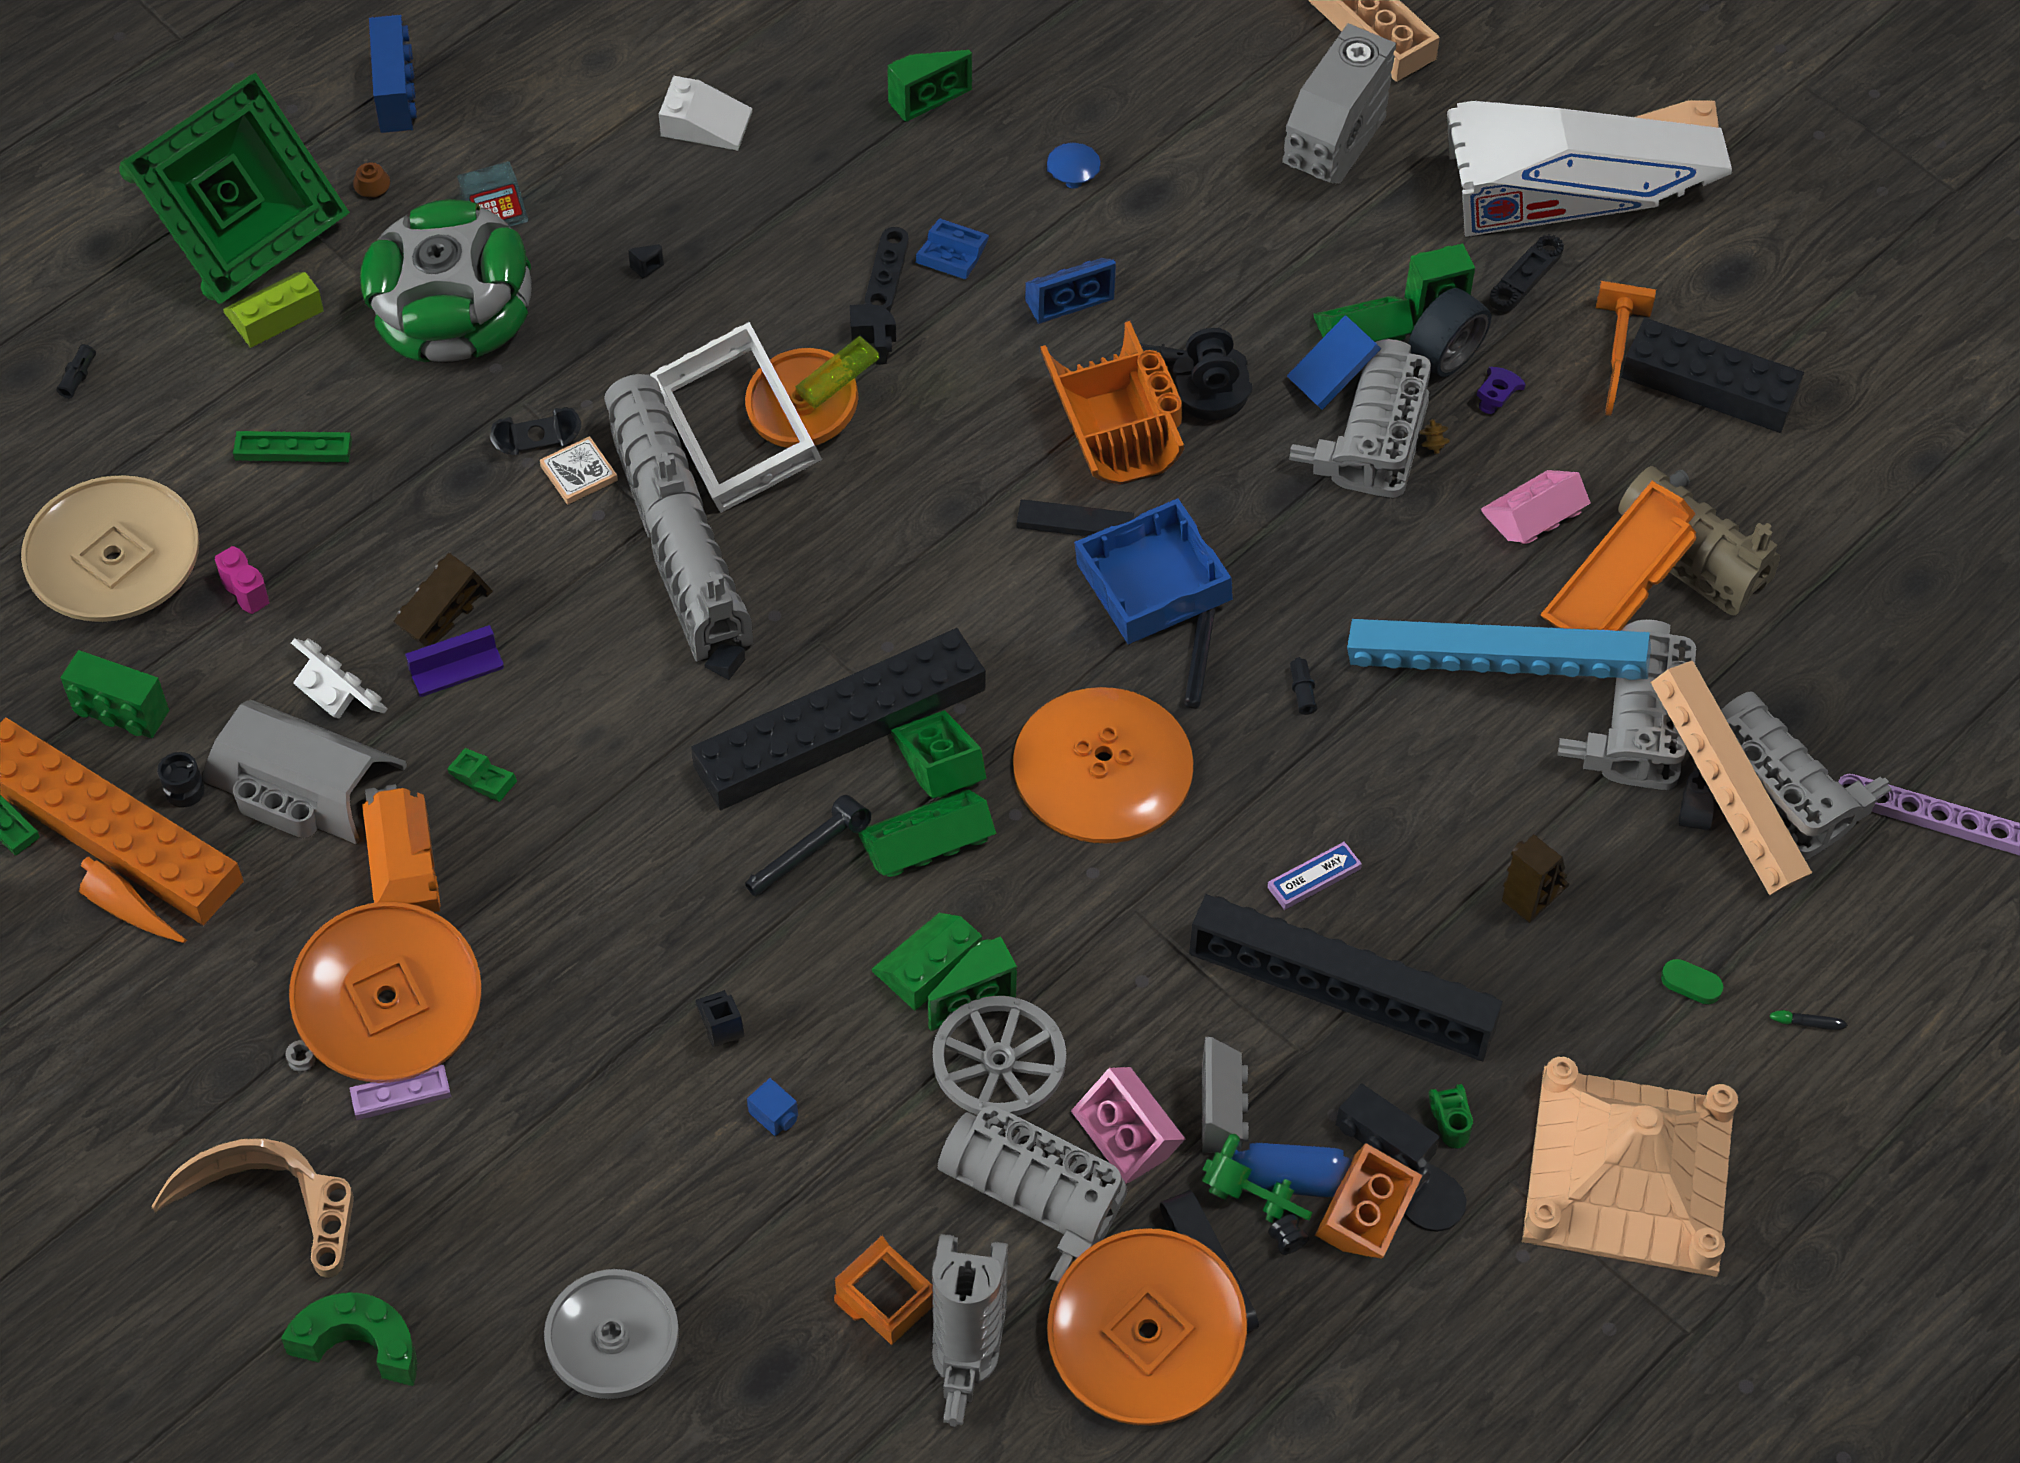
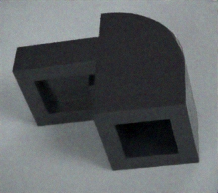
M874 304L850 305L852 344L874 343L876 365L887 364V353H892V342H896V322L893 315L887 309Z
M723 990L695 1000L697 1010L707 1030L708 1039L713 1047L744 1037L742 1018L732 995L727 996L726 991Z

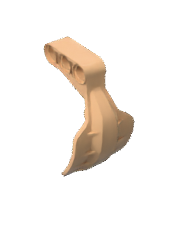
M240 1139L210 1148L185 1162L169 1177L152 1205L156 1213L175 1200L181 1199L205 1185L230 1174L250 1169L288 1170L299 1180L313 1233L311 1261L316 1272L320 1276L328 1278L337 1275L342 1270L353 1207V1193L345 1179L316 1174L307 1159L296 1148L284 1142L269 1139ZM336 1189H342L346 1192L344 1199L339 1202L329 1199L330 1193ZM330 1221H337L341 1224L338 1232L334 1234L324 1232V1227ZM325 1253H332L336 1256L335 1262L330 1266H322L318 1263L320 1257Z

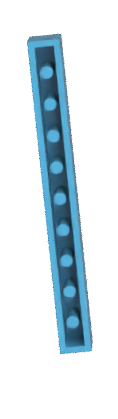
M1352 619L1347 650L1350 665L1361 667L1386 666L1389 668L1407 667L1421 670H1470L1481 673L1491 671L1508 674L1532 673L1537 675H1566L1569 677H1616L1635 680L1648 679L1651 642L1650 632Z

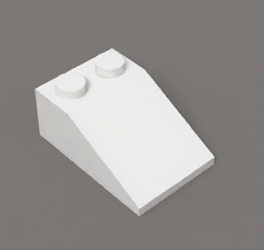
M673 76L659 112L661 136L738 150L750 120L752 108L700 80Z

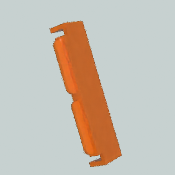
M1651 481L1540 614L1542 618L1555 628L1621 631L1647 600L1649 589L1653 585L1659 584L1695 542L1697 532L1688 524L1696 515L1683 498Z

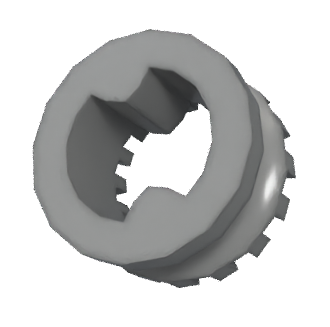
M302 1040L291 1043L286 1050V1058L293 1071H298V1073L301 1071L306 1072L307 1069L310 1070L312 1066L314 1067L316 1057ZM301 1050H303V1052L306 1051V1053H305V1054H306V1059H305V1060H302V1061H296V1060H295V1059H296V1054L298 1053V1051H299V1052H301Z

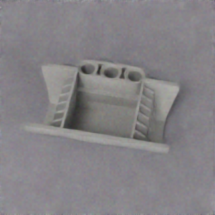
M248 700L239 705L216 738L207 759L202 779L203 782L234 794L238 809L245 816L297 837H309L317 829L357 844L359 836L352 819L350 793L373 762H384L401 770H405L407 764L402 759L257 701Z

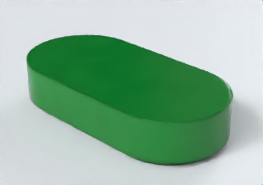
M1680 959L1670 960L1664 965L1661 980L1668 989L1702 1004H1713L1720 999L1723 991V982L1716 974Z

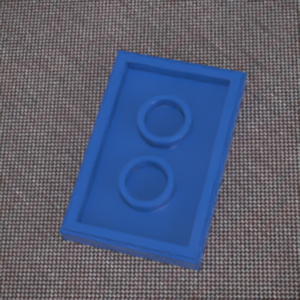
M1345 315L1296 365L1287 377L1323 410L1381 348Z

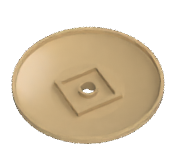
M136 476L100 477L68 488L42 507L25 533L21 550L22 567L32 591L45 605L54 611L84 621L107 622L122 620L155 608L170 598L184 584L191 574L198 557L200 545L199 532L196 520L189 506L177 493L168 487ZM110 553H121L116 559L106 558Z

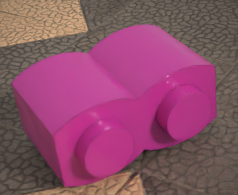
M231 546L215 556V562L224 588L236 595L237 602L244 611L253 614L269 604L268 594L261 573L248 564L245 554L240 549Z

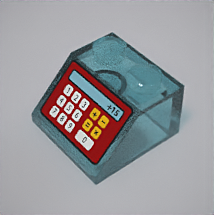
M509 161L457 175L462 200L479 204L480 209L485 208L493 212L509 226L528 222L519 185Z

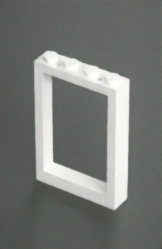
M750 322L736 327L724 336L710 341L705 346L685 354L682 358L662 366L650 374V376L658 381L664 396L665 406L668 408L671 418L720 513L822 460ZM752 350L800 442L719 484L672 392Z

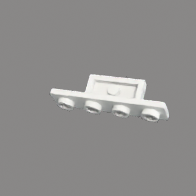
M308 638L306 641L293 639L291 644L310 659L293 684L331 716L340 718L354 697L373 711L383 714L388 708L380 703L382 698L374 691L362 688L360 686L362 681L352 673H344L340 669L342 664L329 655L325 657L320 653L322 648L317 643Z

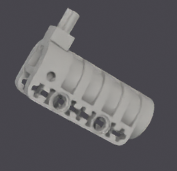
M635 374L621 378L613 383L606 391L604 397L609 412L611 433L649 538L651 535L646 524V515L650 508L658 501L675 494H691L700 500L702 507L703 503L693 475L689 471L688 461L684 451L681 449L680 440L673 427L671 415L665 406L664 396L658 381L649 375Z
M1746 692L1739 695L1721 709L1779 815L1790 822L1791 826L1787 829L1796 845L1798 842L1801 844L1806 842L1808 844V847L1797 845L1805 860L1841 839L1853 828L1857 821L1871 814L1876 800L1891 791V787L1888 785L1889 781L1878 777L1866 786H1863L1858 780L1847 788L1834 781L1828 775V770L1818 760H1814L1808 754V749L1798 739H1794L1788 733V728L1779 718H1774L1770 714L1768 707L1754 692Z
M994 1105L986 1106L977 1116L969 1112L963 1114L951 1130L938 1161L939 1171L1064 1234L1057 1247L1062 1255L1049 1278L1057 1284L1076 1258L1088 1248L1103 1240L1128 1192L1121 1173L1114 1165ZM987 1116L990 1117V1119L986 1122L985 1118ZM1001 1124H1004V1127H1003V1128H1004V1130L1006 1131L1005 1137L1002 1136V1134L1004 1133V1131H1003L1002 1128H1000ZM1029 1137L1026 1143L1019 1144L1022 1139ZM1034 1146V1151H1029ZM1044 1151L1049 1154L1048 1158H1045ZM1074 1159L1075 1161L1072 1163V1165H1071L1070 1168H1069V1165H1070V1163H1071V1160ZM1081 1166H1087L1084 1172L1075 1173ZM1092 1172H1093V1175H1092L1091 1180H1090V1181L1086 1180V1179L1089 1178V1176H1090V1175L1092 1174ZM1102 1182L1107 1184L1106 1187H1102Z

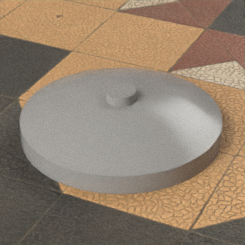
M609 1269L585 1275L571 1283L560 1293L547 1315L544 1340L549 1361L562 1381L582 1394L596 1398L612 1399L636 1394L652 1385L664 1374L677 1350L679 1326L671 1299L657 1283L633 1271Z

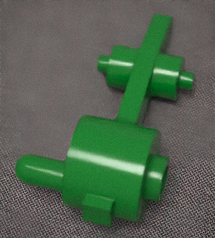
M1230 1134L1221 1152H1216L1212 1160L1207 1159L1202 1169L1206 1171L1202 1181L1211 1185L1209 1192L1225 1200L1228 1195L1239 1199L1244 1188L1267 1200L1262 1211L1267 1213L1265 1219L1269 1222H1273L1274 1218L1281 1219L1285 1209L1308 1221L1313 1214L1311 1211L1290 1201L1295 1191L1289 1188L1292 1183L1291 1181L1284 1179L1282 1184L1276 1181L1271 1192L1248 1181L1252 1169L1232 1159L1240 1142L1237 1134Z

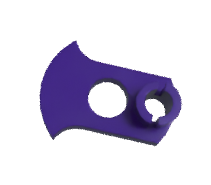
M1488 367L1487 373L1489 377L1477 392V396L1481 399L1479 409L1488 414L1495 413L1497 407H1502L1513 392L1524 390L1526 386L1525 382L1518 375L1499 367ZM1493 385H1500L1504 387L1505 390L1497 389Z

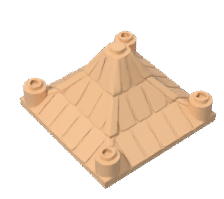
M1567 1057L1553 1058L1543 1070L1522 1242L1717 1277L1720 1268V1258L1725 1248L1722 1230L1733 1114L1738 1104V1095L1735 1090L1730 1086L1717 1084L1712 1086L1706 1095L1644 1084L1639 1085L1621 1080H1611L1598 1076H1587L1578 1073V1067L1571 1059Z

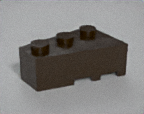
M1534 834L1526 842L1522 840L1513 848L1511 852L1513 857L1507 868L1509 873L1503 884L1505 889L1502 897L1504 903L1529 923L1569 886V883L1565 880L1567 874L1563 872L1565 870L1563 857Z

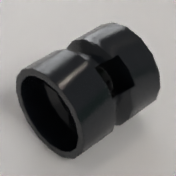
M174 752L161 760L157 772L167 800L179 808L190 807L199 802L204 795L205 786L195 758L185 752Z

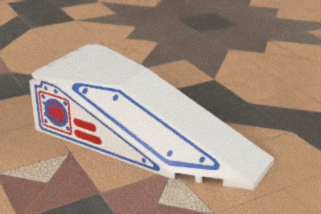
M1481 101L1457 103V108L1449 109L1447 112L1450 159H1457L1462 188L1466 189L1462 190L1465 237L1659 206V200L1676 193L1678 197L1684 195L1686 188L1701 182L1705 186L1732 174L1722 128L1562 108Z

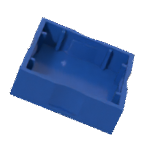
M1179 498L1144 512L1129 522L1111 526L1074 542L1078 567L1127 644H1131L1233 600L1231 576L1213 549L1201 538L1197 525Z

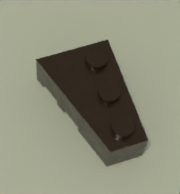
M448 553L445 558L438 561L428 579L418 586L416 594L411 600L400 608L393 622L421 645L427 647L437 643L455 627L452 621L462 612L469 614L474 609V606L471 604L482 594L488 597L493 590L473 569Z

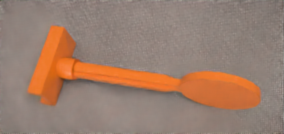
M1601 281L1596 308L1616 311L1617 314L1611 358L1613 370L1605 415L1611 416L1614 407L1620 369L1624 357L1629 317L1632 314L1651 317L1656 294L1655 289Z

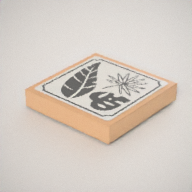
M590 436L540 459V466L567 505L618 481L617 474Z

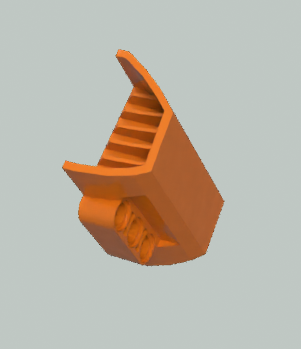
M1130 321L1125 322L1123 346L1119 357L1117 354H1113V360L1107 361L1103 357L1101 358V364L1097 365L1093 361H1089V367L1083 368L1078 364L1077 370L1073 372L1057 362L1049 354L1046 345L1040 346L1044 361L1093 477L1104 482L1121 485L1164 473L1179 459L1184 451V443L1177 430L1182 422L1181 398L1163 357L1154 350L1143 352Z

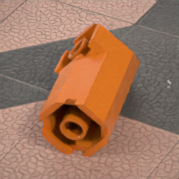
M405 788L377 792L373 796L374 801L371 804L368 803V800L362 804L374 903H408L432 912H439L441 904L437 876H435L434 870L435 865L424 795L417 793V797L411 796L410 790Z

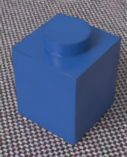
M771 1078L747 1098L749 1114L775 1137L782 1130L787 1131L797 1121V1101Z

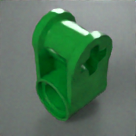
M1457 1084L1453 1089L1442 1091L1430 1089V1106L1436 1118L1443 1142L1451 1148L1464 1147L1469 1142L1473 1126V1117L1468 1106L1464 1086ZM1452 1126L1461 1127L1462 1130L1453 1129Z

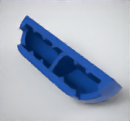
M1251 1143L1249 1150L1241 1152L1236 1150L1232 1157L1233 1160L1252 1169L1248 1181L1270 1192L1276 1181L1282 1184L1284 1179L1292 1182L1289 1188L1295 1190L1293 1195L1334 1197L1352 1163V1159L1343 1156V1150L1270 1143Z

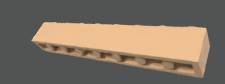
M1693 660L1670 668L1650 683L1768 894L1772 895L1788 888L1812 874Z

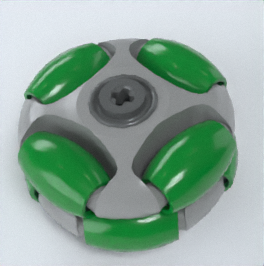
M457 199L437 200L411 210L410 217L406 215L397 220L381 234L377 241L370 245L361 264V292L365 304L375 311L374 323L380 336L400 355L424 363L429 361L452 362L471 358V354L475 357H481L497 350L508 342L521 328L528 316L527 309L531 298V263L526 256L525 247L519 233L511 229L499 216L485 208L480 209L479 204Z

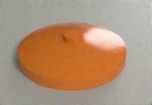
M800 348L783 352L770 359L815 446L830 440L848 425L856 411L859 396L853 372L841 358L821 349ZM760 367L751 378L746 391L745 406L753 428L762 438L775 445L789 448L800 441Z

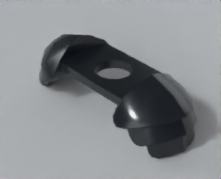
M568 407L554 409L553 417L516 424L513 423L511 417L499 419L492 424L490 440L496 449L511 455H517L519 451L557 444L561 447L575 440L581 429V420L576 411ZM533 427H540L544 430L545 435L542 440L533 441L528 437L529 430Z

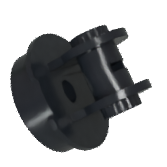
M1206 328L1194 333L1187 340V352L1180 356L1173 365V374L1176 375V389L1181 398L1182 408L1189 414L1205 420H1219L1236 414L1244 407L1252 393V383L1249 382V371L1246 366L1248 364L1247 359L1242 353L1233 349L1232 335L1224 329Z

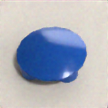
M1067 143L1056 147L1049 154L1047 161V171L1073 189L1079 188L1082 183L1094 178L1099 173L1101 166L1099 155L1092 148L1080 143Z

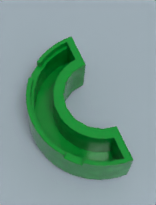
M349 1292L333 1294L319 1299L308 1305L294 1317L281 1338L287 1355L318 1363L325 1352L335 1344L346 1340H362L374 1346L378 1351L376 1363L382 1379L414 1386L417 1374V1356L409 1329L401 1315L391 1305L377 1297Z

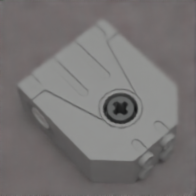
M1349 23L1345 26L1300 90L1286 125L1287 136L1284 143L1285 154L1283 155V163L1329 183L1342 182L1386 118L1387 111L1385 110L1388 105V90L1391 84V70L1393 69L1395 56L1393 54L1396 49L1395 42Z

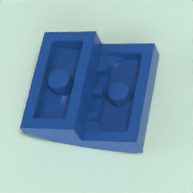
M939 218L929 230L928 239L918 251L915 263L966 280L979 260L988 242L989 235Z

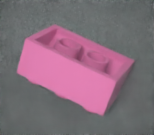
M1547 470L1484 506L1481 510L1508 541L1527 544L1536 540L1537 534L1557 528L1561 520L1579 515L1582 512L1581 509L1591 504L1579 472Z
M1131 1067L1109 1068L1071 1110L1109 1163L1118 1168L1125 1183H1130L1166 1161L1185 1140L1184 1136Z

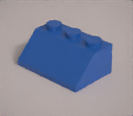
M1100 258L1026 282L1025 301L1038 324L1114 300L1116 263L1114 259Z

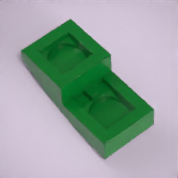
M464 748L447 768L448 773L482 795L498 802L504 798L517 782L514 773L492 765L487 756Z

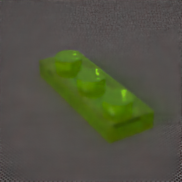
M859 336L796 385V391L816 409L877 361L879 354Z

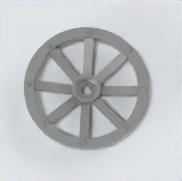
M990 996L964 1004L950 1014L937 1032L933 1045V1068L940 1087L955 1104L977 1115L983 1108L992 1105L1000 1107L1016 1116L1031 1112L1044 1104L1055 1093L1065 1072L1066 1046L1059 1027L1042 1009L1019 998ZM992 1011L1010 1012L1001 1042L994 1043L980 1014ZM1019 1015L1029 1018L1043 1029L1042 1032L1014 1049L1010 1047ZM971 1019L986 1050H979L950 1036L963 1022ZM1051 1041L1055 1055L1054 1065L1016 1061L1045 1042ZM945 1048L979 1061L981 1064L948 1073L944 1061ZM999 1061L1003 1062V1064L997 1065L995 1063H998ZM1012 1072L1049 1077L1037 1091L1028 1095ZM984 1074L989 1075L979 1099L965 1093L955 1084ZM998 1079H1004L1018 1098L1017 1101L1006 1103L989 1102Z

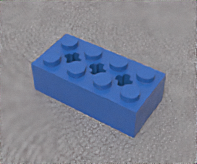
M401 15L369 18L373 96L381 133L413 130L412 119L417 118L415 102L411 103V100L416 99L414 83H410V80L414 79L413 63H409V61L413 60L412 45L406 44V42L410 41L408 25L403 26Z

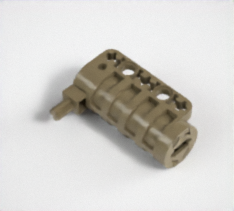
M1654 466L1646 468L1636 477L1625 492L1619 504L1618 512L1624 515L1651 481L1683 498L1696 514L1688 523L1697 532L1696 540L1671 569L1670 573L1726 613L1737 615L1748 604L1749 597L1757 589H1764L1774 579L1780 561V554L1776 552L1777 544L1770 540L1773 533L1770 531L1772 526L1769 523H1766L1764 526L1758 523L1754 533L1746 537L1739 532V526L1730 519L1722 520L1716 516V510L1706 502L1699 504L1693 499V494L1683 486L1675 487L1672 485L1670 477Z

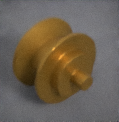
M1435 419L1429 420L1430 424L1420 431V434L1426 435V441L1421 445L1428 447L1429 450H1434V454L1440 453L1439 449L1445 447V444L1450 442L1449 439L1443 438V432L1447 431L1448 427L1435 423Z

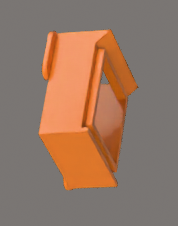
M883 1236L879 1237L835 1278V1303L853 1320L863 1318L891 1345L933 1307V1285L899 1255ZM881 1259L888 1263L917 1291L890 1318H887L853 1286Z

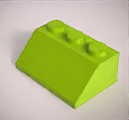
M298 272L224 308L223 311L249 347L252 348L323 312L324 309L319 289L306 272Z

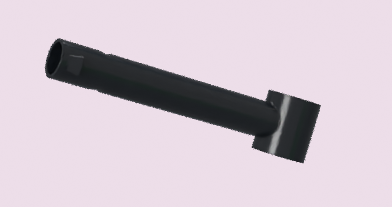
M850 795L839 797L832 806V817L768 864L764 869L755 875L751 874L750 878L745 882L747 889L755 897L764 894L763 891L774 882L778 881L847 828L854 833L863 831L871 821L870 810Z

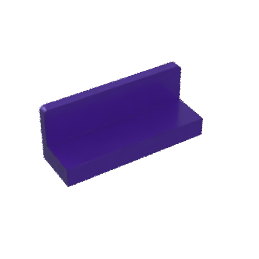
M490 625L405 654L409 672L420 697L504 668Z

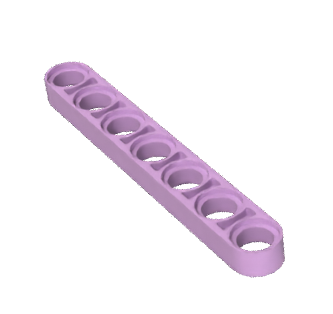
M1846 774L1840 777L1838 782L1843 786L1845 784L1852 785L1859 780L1863 786H1866L1874 780L1855 774ZM1889 785L1891 791L1885 795L1888 801L1886 803L1875 802L1872 810L1874 813L2020 856V823L1892 785ZM1903 802L1914 803L1917 811L1908 812L1901 804ZM1935 810L1942 811L1946 814L1947 819L1944 821L1936 820L1931 812ZM1970 819L1976 823L1977 828L1973 830L1967 829L1962 825L1961 821ZM1993 828H2000L2006 832L2007 837L2003 839L1997 838L1992 834L1991 830Z

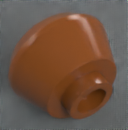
M376 163L361 165L357 169L353 180L355 191L368 198L381 196L390 186L389 175Z

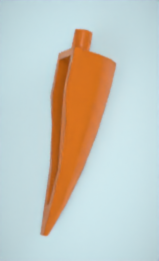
M86 857L82 861L81 867L88 872L80 884L79 893L85 895L97 906L137 928L181 943L187 941L157 916L135 891L133 886L116 871L100 861H94L90 857Z

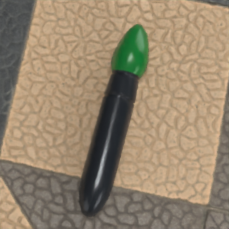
M1786 1010L1775 1011L1769 1015L1771 1019L1786 1025L1792 1023L1799 1026L1841 1030L1848 1026L1845 1021L1839 1018L1791 1013Z

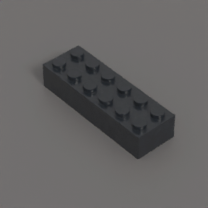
M1644 317L1626 356L1621 378L1781 433L1798 395L1805 372Z

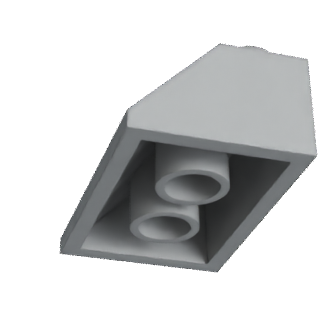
M1205 1037L1202 1061V1152L1220 1153L1230 1134H1237L1239 1136L1240 1142L1236 1150L1241 1152L1242 1141L1248 1142L1249 1134L1248 1122H1243L1242 1113H1248V1094L1242 1093V1084H1247L1248 1065H1242L1241 1052L1212 1037Z

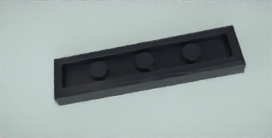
M1021 499L1017 517V528L1090 536L1111 526L1121 525L1133 520L1134 513Z

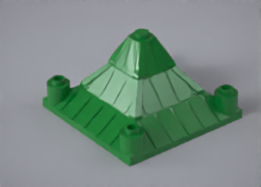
M256 72L235 83L229 90L133 155L124 158L119 166L122 178L129 183H136L190 263L202 278L201 291L207 299L216 301L218 304L226 301L350 213Z

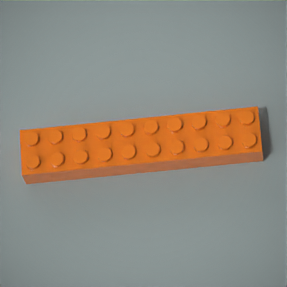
M5 717L0 722V795L11 804L203 926L244 882L238 863L10 719Z

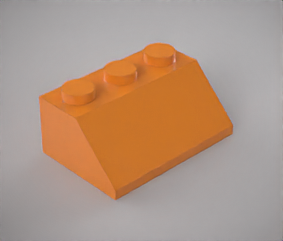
M1365 1143L1353 1156L1352 1163L1339 1185L1315 1236L1343 1252L1382 1259L1422 1175Z

